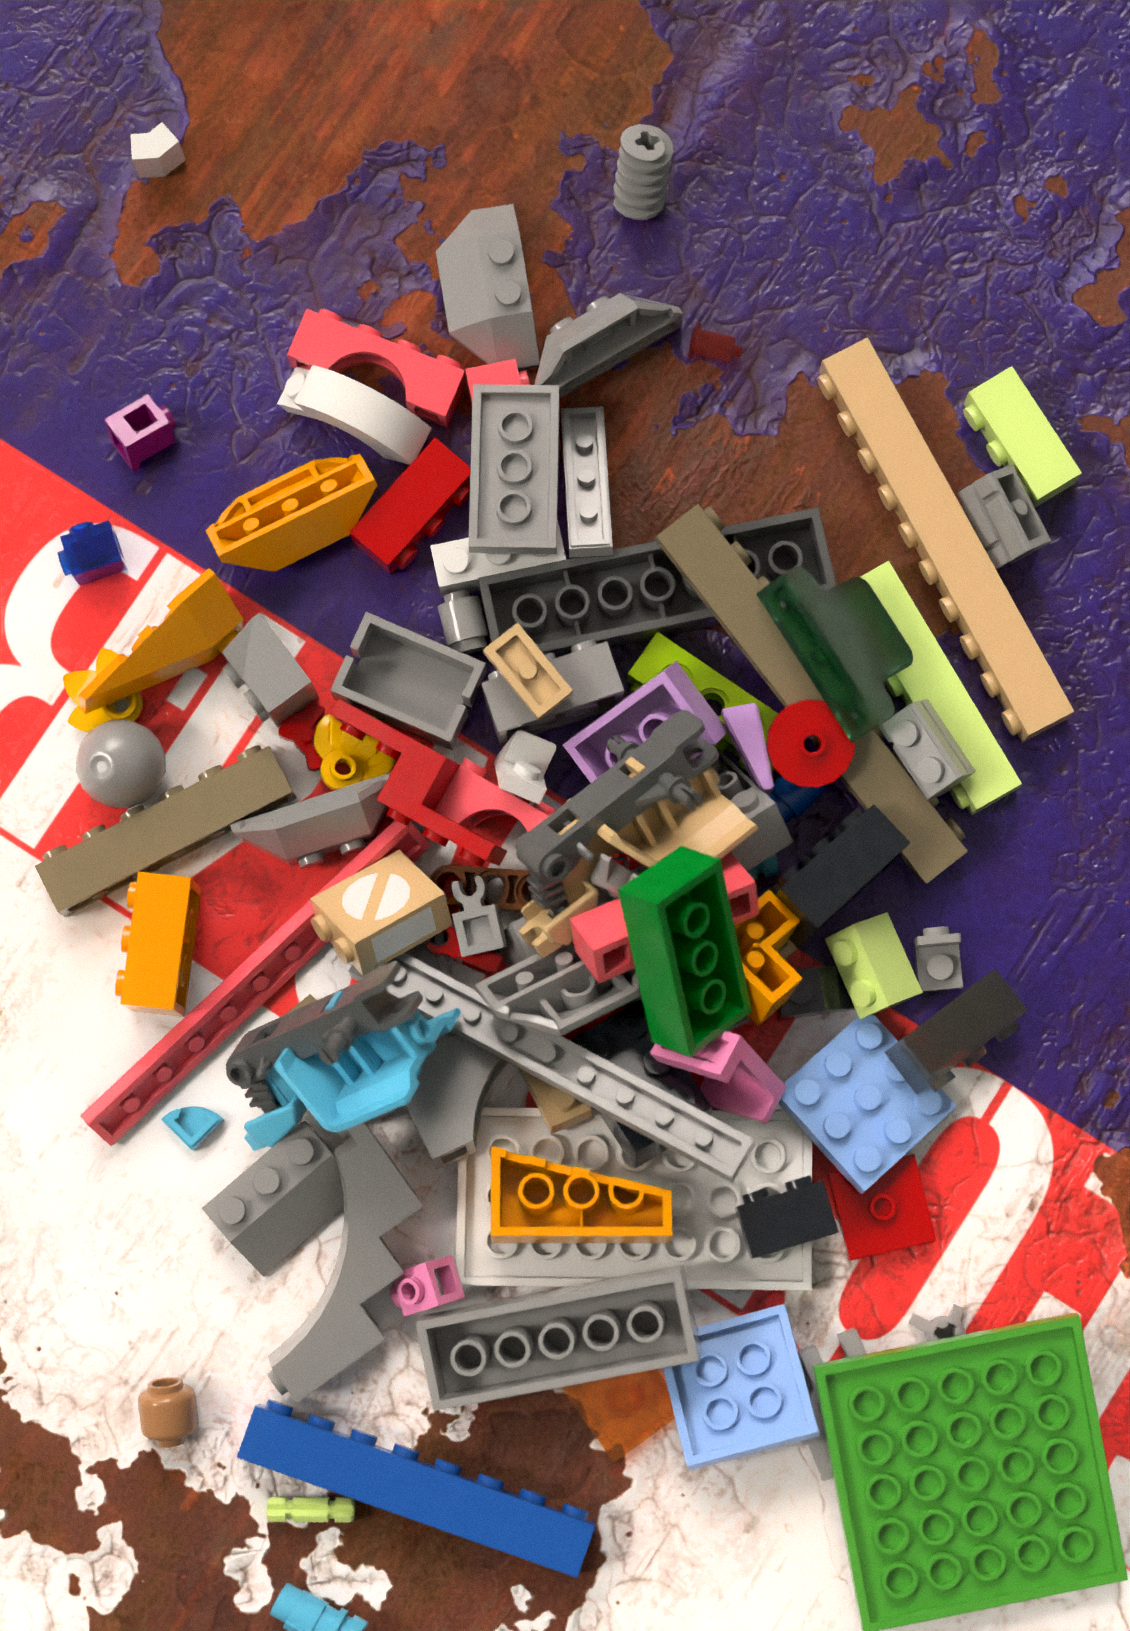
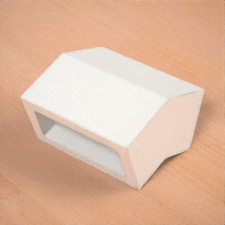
M162 122L149 133L131 134L132 161L139 178L167 176L185 161L179 141Z

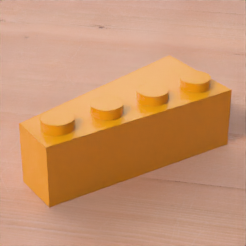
M491 1146L492 1243H671L672 1191L619 1177L613 1178L593 1173L590 1170L579 1167L564 1166L548 1162L546 1159L530 1155L524 1156Z

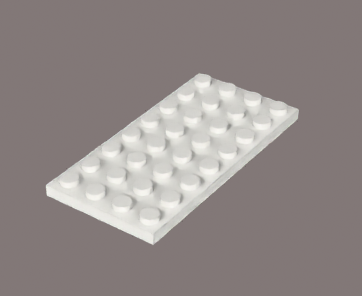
M484 1107L477 1134V1151L458 1160L456 1269L461 1285L570 1287L684 1265L689 1289L812 1291V1241L750 1259L735 1210L736 1206L744 1204L742 1195L767 1188L769 1195L773 1196L787 1191L785 1182L810 1175L812 1180V1140L787 1112L774 1111L769 1122L763 1124L724 1111L712 1110V1117L755 1139V1146L733 1183L670 1149L635 1169L596 1109H591V1118L551 1134L538 1108ZM491 1146L524 1156L530 1155L546 1159L548 1162L564 1166L587 1169L593 1173L613 1178L619 1177L671 1190V1243H492Z

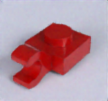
M453 926L443 930L447 935V942L444 945L438 946L432 942H427L425 949L431 954L447 956L454 959V962L489 977L496 974L502 960L501 956L494 954L496 950L461 957L456 931Z

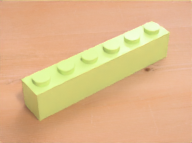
M887 561L846 584L840 594L843 600L839 602V606L850 624L856 622L865 637L861 638V643L867 655L872 661L878 659L886 671V674L883 675V680L889 692L894 698L900 696L906 706L916 701L928 699L976 770L974 774L949 790L957 806L961 810L967 808L972 816L1016 791L1022 784L890 562Z

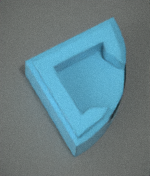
M194 1106L175 1109L161 1118L192 1151L225 1120L209 1109Z

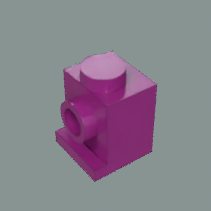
M148 394L104 419L112 445L133 472L141 468L140 463L176 442L172 430L177 425L172 414L166 406L158 407Z

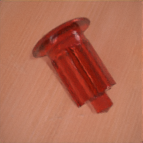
M696 323L689 341V359H692L694 353L730 362L731 355L740 357L743 353L741 346L734 345L736 337L701 330V323Z

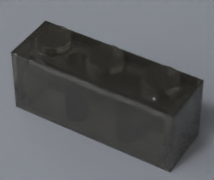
M995 968L884 1053L916 1095L929 1086L935 1093L956 1077L951 1071L956 1065L963 1062L968 1068L988 1053L984 1047L986 1042L995 1036L1000 1043L1018 1030L1020 1025L1016 1022V1019L1028 1010Z

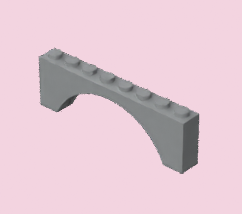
M641 992L638 998L620 1007H629L639 1000L643 1003ZM748 1015L729 1028L727 1032L752 1021V1019ZM451 1031L436 1039V1048L426 1056L420 1066L422 1072L416 1078L420 1084L409 1103L406 1104L436 1170L477 1151L478 1128L486 1099L494 1082L508 1064L507 1061Z

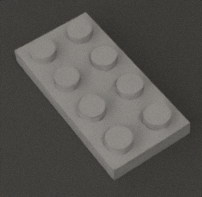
M473 384L469 553L557 554L559 385Z

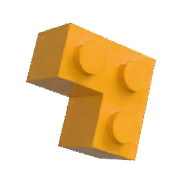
M767 890L758 898V916L734 925L752 1009L748 1016L758 1026L789 999L802 980V977L776 952L788 941L800 920L770 890Z

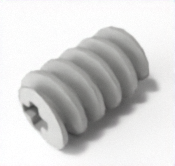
M638 124L624 130L620 138L621 146L618 152L619 159L615 174L616 182L613 187L615 196L613 205L625 217L634 220H647L655 217L664 207L665 195L668 189L667 183L670 176L669 171L672 164L671 158L674 151L673 143L665 132L651 125Z

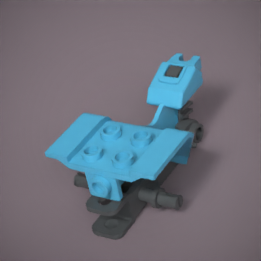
M393 961L388 964L379 962V965L376 964L374 970L370 974L365 975L361 981L247 1032L226 1062V1075L230 1082L240 1086L241 1089H248L245 1097L246 1099L252 1098L249 1103L250 1107L261 1108L264 1114L245 1123L244 1128L247 1133L244 1139L253 1151L267 1146L273 1147L295 1128L305 1113L306 1108H308L324 1129L340 1132L408 1104L420 1084L416 1079L422 1072L420 1066L426 1056L436 1048V1039L452 1030L462 1012L459 1008H455L427 1020L417 1010L423 1000V996L419 991L399 999H394L387 991V987L393 982L401 969L398 962Z

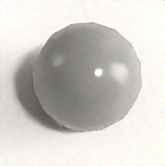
M110 720L90 730L80 742L76 754V774L82 789L92 800L111 808H132L145 802L160 788L166 772L165 753L160 740L149 728L130 720Z

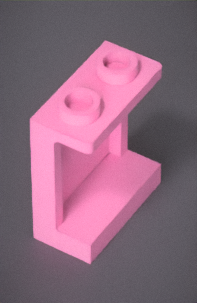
M727 1031L691 1058L656 1043L650 1052L660 1063L703 1075L704 1080L700 1090L712 1108L766 1124L769 1122L787 1087L740 1035Z

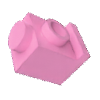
M453 1255L404 1269V1274L395 1279L390 1287L391 1299L397 1307L402 1309L404 1317L465 1298ZM435 1269L437 1270L444 1295L440 1293L434 1273Z

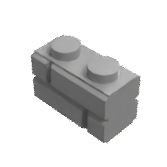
M1013 465L986 474L957 493L964 513L969 522L972 523L996 570L1021 560L1051 542Z
M928 699L909 704L879 726L888 742L894 743V751L927 800L945 794L976 772Z

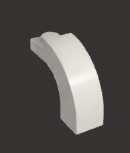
M312 365L310 370L296 367L286 382L285 389L277 402L287 412L314 418L338 427L367 444L382 457L409 465L417 458L432 429L415 414L376 390L342 374Z

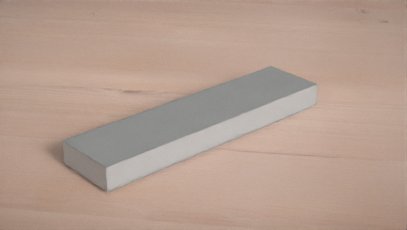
M604 407L562 408L561 421L569 558L613 555Z

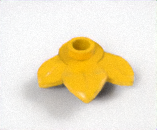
M101 648L96 660V671L80 670L63 675L62 679L67 694L78 705L70 714L68 723L80 731L90 732V730L110 720H130L134 722L142 712L143 700L139 692L125 697L129 700V706L123 712L115 711V702L87 714H84L79 708V694L119 655L110 649Z
M326 714L320 720L314 735V748L323 759L320 766V774L323 782L329 788L338 790L391 772L396 759L375 749L379 740L366 734L363 741L339 729L342 724L330 714ZM338 763L347 764L350 768V773L340 775L336 772L335 765Z

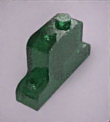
M795 567L783 573L756 593L851 743L859 740L893 717L894 705L884 688V683L909 667L913 662V654L906 640L867 581L860 577H852L826 591L819 587L808 571Z

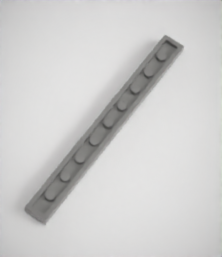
M405 952L387 962L388 964L397 961L401 967L393 982L387 987V991L394 999H399L419 991L423 996V1000L417 1010L429 1020L459 1008L462 1013L451 1032L729 1182H734L753 1150L755 1139L572 1041L562 1036L496 1017L476 990ZM353 965L348 970L351 978L357 981H361L364 977Z

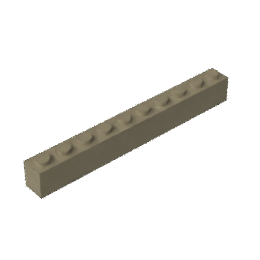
M699 504L693 506L655 536L654 540L784 707L804 699L822 700L839 708L847 717L855 735V751L847 771L839 778L865 811L874 804L908 839L910 844L902 851L900 856L921 882L927 884L968 852L961 843L966 838L965 834L952 818L949 817L946 821L942 819L934 808L940 804L936 797L929 800L926 799L920 788L908 775V770L896 752L893 751L891 753L881 740L885 735L879 728L880 724L871 714L866 718L863 717L854 705L859 701L856 693L845 680H842L840 683L835 681L828 672V669L833 665L825 653L817 645L811 649L801 637L806 631L801 622L791 611L783 614L774 602L779 595L764 576L757 580L747 567L752 560L737 541L730 545L720 531L725 526L718 515L709 506L704 510ZM814 735L808 736L811 742L818 749V738Z

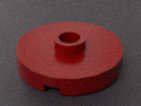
M804 699L787 705L775 717L767 731L766 749L771 765L784 779L801 787L817 788L834 782L847 771L854 756L855 735L850 721L839 708L822 700ZM810 735L816 736L819 740V747L813 752H808L804 747V740Z

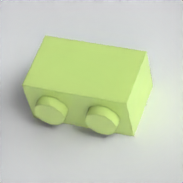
M888 912L855 923L825 938L860 1019L894 1007L923 993Z

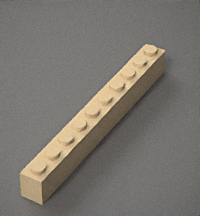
M868 337L822 360L819 370L820 376L817 377V381L823 395L827 400L833 398L838 406L840 413L837 414V418L841 428L848 437L853 435L861 449L857 453L862 466L868 474L874 472L881 485L878 488V493L884 506L889 511L894 509L899 517L901 524L898 525V529L905 544L909 548L915 546L922 559L918 564L923 577L929 585L935 583L943 597L939 600L940 607L948 621H956L963 634L960 637V642L966 655L970 660L976 658L984 673L980 675V678L987 693L992 698L997 696L1005 711L1001 712V717L1008 731L1013 736L1018 734L1023 743L1067 720L1075 711Z

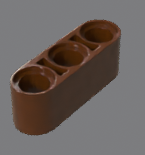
M442 865L430 875V879L443 892L444 883L447 878L452 875H458L463 883L464 892L468 896H472L477 890L475 876H484L488 883L494 878H500L504 884V891L501 897L495 901H490L487 896L484 899L485 906L498 904L499 911L521 912V909L530 902L528 886L531 884L526 880V877L531 875L529 871ZM446 896L448 905L463 908V904L457 901L454 896Z

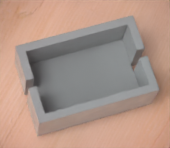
M365 612L350 645L353 657L359 659L360 662L357 666L353 657L345 656L330 689L334 700L337 701L339 698L368 715L453 751L468 717L466 706L472 708L486 677V663Z

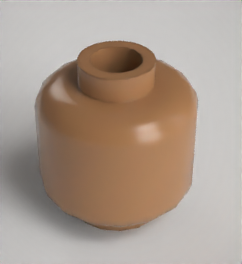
M165 1377L150 1381L147 1384L148 1388L138 1396L141 1432L146 1438L158 1441V1446L168 1448L182 1445L185 1442L184 1437L192 1434L198 1427L194 1389L183 1384V1380L178 1377Z

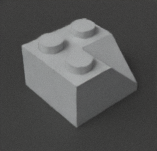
M260 612L251 618L222 651L228 662L223 667V670L237 689L245 684L248 691L243 695L263 723L270 718L278 728L287 717L300 712L306 705L319 698L312 681Z

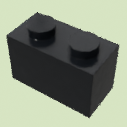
M808 1175L785 1182L787 1191L770 1196L768 1189L765 1188L742 1195L744 1204L736 1206L735 1210L750 1259L839 1233L823 1181L812 1183L811 1177Z

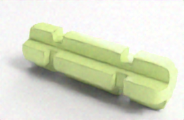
M272 1496L267 1501V1518L271 1522H286L287 1518H292V1522H328L329 1519H335V1522L350 1523L355 1517V1501L349 1497H336L335 1500H330V1497H293V1500H287V1496Z

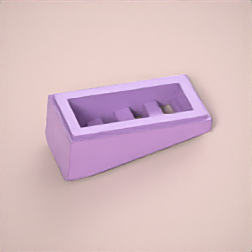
M751 703L722 709V723L728 730V734L751 780L769 796L774 788L758 705Z

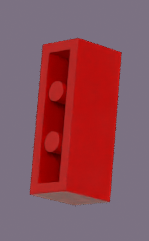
M435 437L349 532L352 542L390 575L397 567L401 570L405 569L418 554L419 550L415 547L426 535L429 538L434 537L447 521L444 515L454 504L460 507L469 499L471 467Z

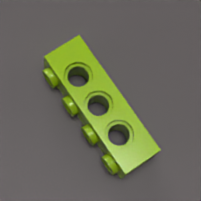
M657 632L628 673L627 682L632 685L630 691L633 693L677 661L705 700H716L723 709L751 703L758 705L766 744L767 731L778 713ZM728 732L713 745L720 753L727 749L740 758ZM740 758L737 764L747 772ZM769 759L771 774H773V772L775 771V769H774L773 766L771 765V762H770V759Z

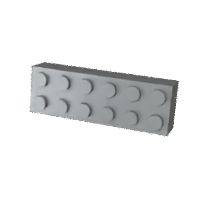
M684 1265L424 1314L415 1322L433 1411L699 1361L702 1354Z

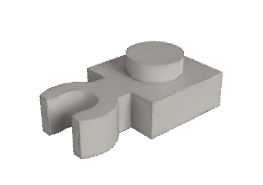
M481 875L475 876L477 890L472 896H468L464 892L462 881H454L452 883V893L455 899L463 904L464 911L452 914L461 957L507 947L498 904L485 906L484 899L488 894L489 887L486 878Z

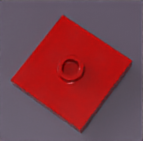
M915 1154L900 1158L862 1194L858 1193L840 1171L828 1174L848 1261L936 1241Z

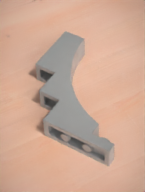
M366 1122L338 1132L343 1139L348 1135L352 1137L334 1149L344 1194V1222L342 1240L329 1282L318 1303L303 1324L282 1345L268 1355L272 1368L267 1373L269 1379L282 1396L289 1392L296 1403L385 1341L381 1328L366 1309L363 1302L404 1274V1271L381 1236L423 1207L415 1191Z

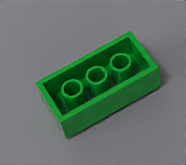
M680 846L617 891L651 1040L656 1044L691 1058L751 1013L752 1009L721 859Z

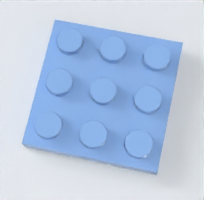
M874 1014L860 1019L858 1016L784 1082L787 1087L778 1102L859 1194L865 1192L957 1107Z
M785 1304L697 1327L702 1350L699 1361L663 1368L689 1471L820 1436Z

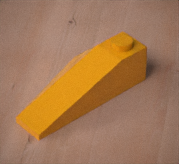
M210 568L204 571L167 605L170 611L158 627L147 625L138 634L139 638L131 648L133 652L129 657L124 653L115 657L79 694V708L84 714L212 661L243 628L244 619L217 575Z

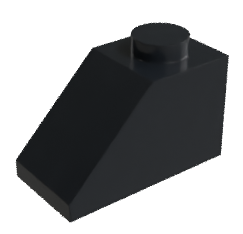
M821 966L795 970L802 977V980L789 999L777 1009L778 1021L856 1009L837 966Z

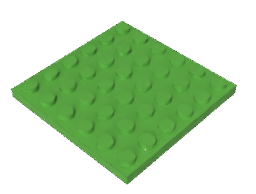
M1074 1312L812 1365L862 1631H881L1128 1580L1079 1314Z

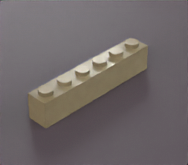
M260 745L253 746L241 752L237 756L238 762L223 769L221 765H217L202 772L198 776L200 781L184 789L183 785H178L163 792L159 796L161 801L145 809L144 805H139L124 812L120 816L122 821L106 829L105 825H100L90 829L81 836L83 841L67 849L66 845H61L46 852L42 856L44 861L35 865V868L57 912L66 917L129 885L130 882L136 881L138 872L152 873L232 832L230 824L271 812L296 799L297 797L271 747L267 746L261 749Z

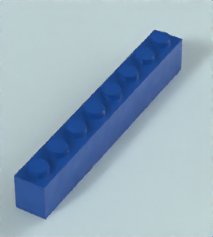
M268 1399L266 1406L262 1404L254 1406L236 1458L578 1578L595 1528V1522L587 1519L589 1511L564 1503L562 1510L545 1504L546 1496L525 1488H521L519 1495L502 1489L504 1481L479 1473L477 1480L460 1474L461 1466L437 1458L435 1465L418 1460L419 1451L395 1443L393 1450H389L375 1445L377 1436L361 1430L352 1429L350 1435L333 1430L336 1422L318 1415L310 1414L308 1421L291 1415L293 1411L292 1406L272 1399Z

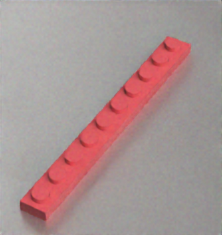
M394 820L317 894L399 849L412 862H415L431 844L413 823L408 827ZM311 900L298 910L80 1115L85 1123L104 1141L113 1146L329 942V940L322 941L312 926L311 918L315 917Z

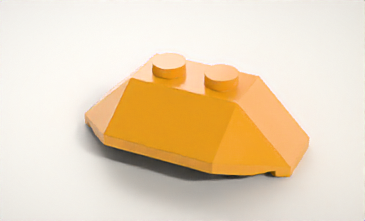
M361 454L350 455L349 458L333 457L312 460L237 497L220 515L218 521L215 524H211L205 531L221 562L276 572L350 535L349 532L358 523L377 487V483Z

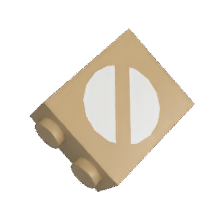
M400 849L310 898L315 917L311 918V923L318 937L322 941L329 940L333 944L340 960L344 964L351 963L363 976L373 971L375 965H379V962L387 963L452 926L445 893Z

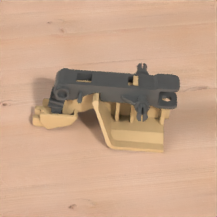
M687 710L676 712L655 728L650 738L641 745L633 741L627 742L620 735H613L612 737L615 741L609 738L606 747L609 752L617 756L618 763L573 798H569L564 805L536 827L518 838L516 842L517 858L531 873V875L526 877V880L531 884L528 886L529 890L534 893L531 895L532 900L521 909V913L527 923L518 932L524 942L529 947L533 945L542 958H545L562 945H570L572 943L573 936L570 918L598 907L599 890L590 883V876L599 862L601 854L610 857L614 854L626 853L649 868L680 846L721 859L758 830L757 825L748 819L733 802L724 797L719 791L716 784L720 782V778L711 766L718 759L719 753L715 746L699 737L704 732L705 726L702 720ZM695 753H702L697 759L691 757Z

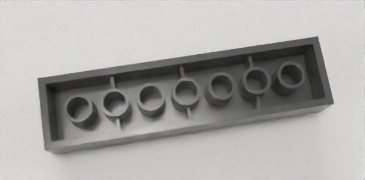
M819 508L726 526L720 531L730 545L737 541L752 560L747 567L758 580L764 576L779 595L774 602L782 612L834 601L837 586ZM656 541L613 550V555L576 557L478 578L491 643L516 623H519L544 655L554 653L555 658L572 653L571 647L587 640L595 639L597 644L607 641L609 648L651 640L657 632L666 637L720 625Z

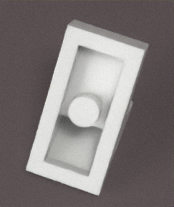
M517 730L494 761L499 788L540 805L547 790L544 774L556 751V745L526 731Z

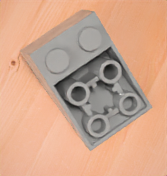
M718 752L719 757L711 766L720 778V782L716 784L719 791L758 827V830L731 850V853L745 870L749 871L793 843V840L776 803L723 753Z

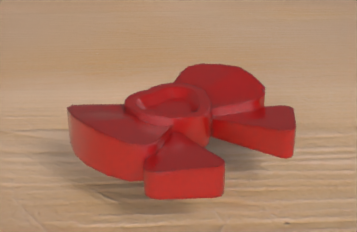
M306 705L304 712L294 713L282 722L278 729V735L281 739L293 742L295 747L305 755L308 770L315 772L320 770L323 759L314 748L316 730L312 728L322 717L325 709L320 706Z

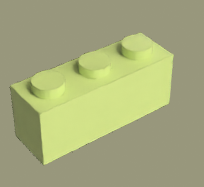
M1012 366L968 392L963 403L966 407L963 409V413L967 422L975 431L981 430L988 441L986 445L987 451L997 466H1014L1034 508L1076 483L1082 472Z

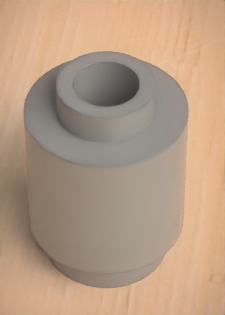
M469 590L456 591L445 595V603L440 604L437 608L447 646L466 655L486 648L485 638L489 637L479 596H470Z

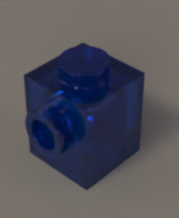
M109 520L96 525L93 522H83L71 527L69 534L60 536L64 549L57 552L61 568L65 576L72 574L79 586L128 570L116 531Z

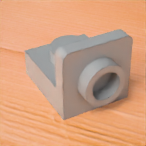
M947 926L923 929V936H918L913 940L916 978L923 992L963 988L959 951L961 933L950 934L949 927Z

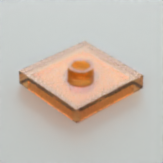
M658 1369L569 1385L562 1388L613 1463L675 1419L667 1382Z

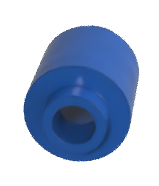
M780 775L773 782L774 788L769 797L776 803L784 823L787 824L792 818L798 819L827 789L825 785L817 788L801 787L789 782Z

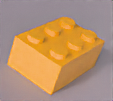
M138 872L137 883L130 882L127 908L133 909L131 926H124L122 932L121 952H126L127 957L125 970H118L115 996H120V1004L131 1011L185 1017L202 890L191 877Z

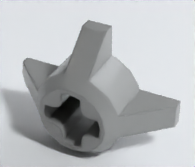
M601 854L600 860L596 864L590 879L592 885L610 896L619 898L617 890L638 875L617 864L611 857Z
M953 1304L948 1316H938L928 1321L913 1313L908 1324L925 1332V1342L966 1334L960 1322L964 1308Z

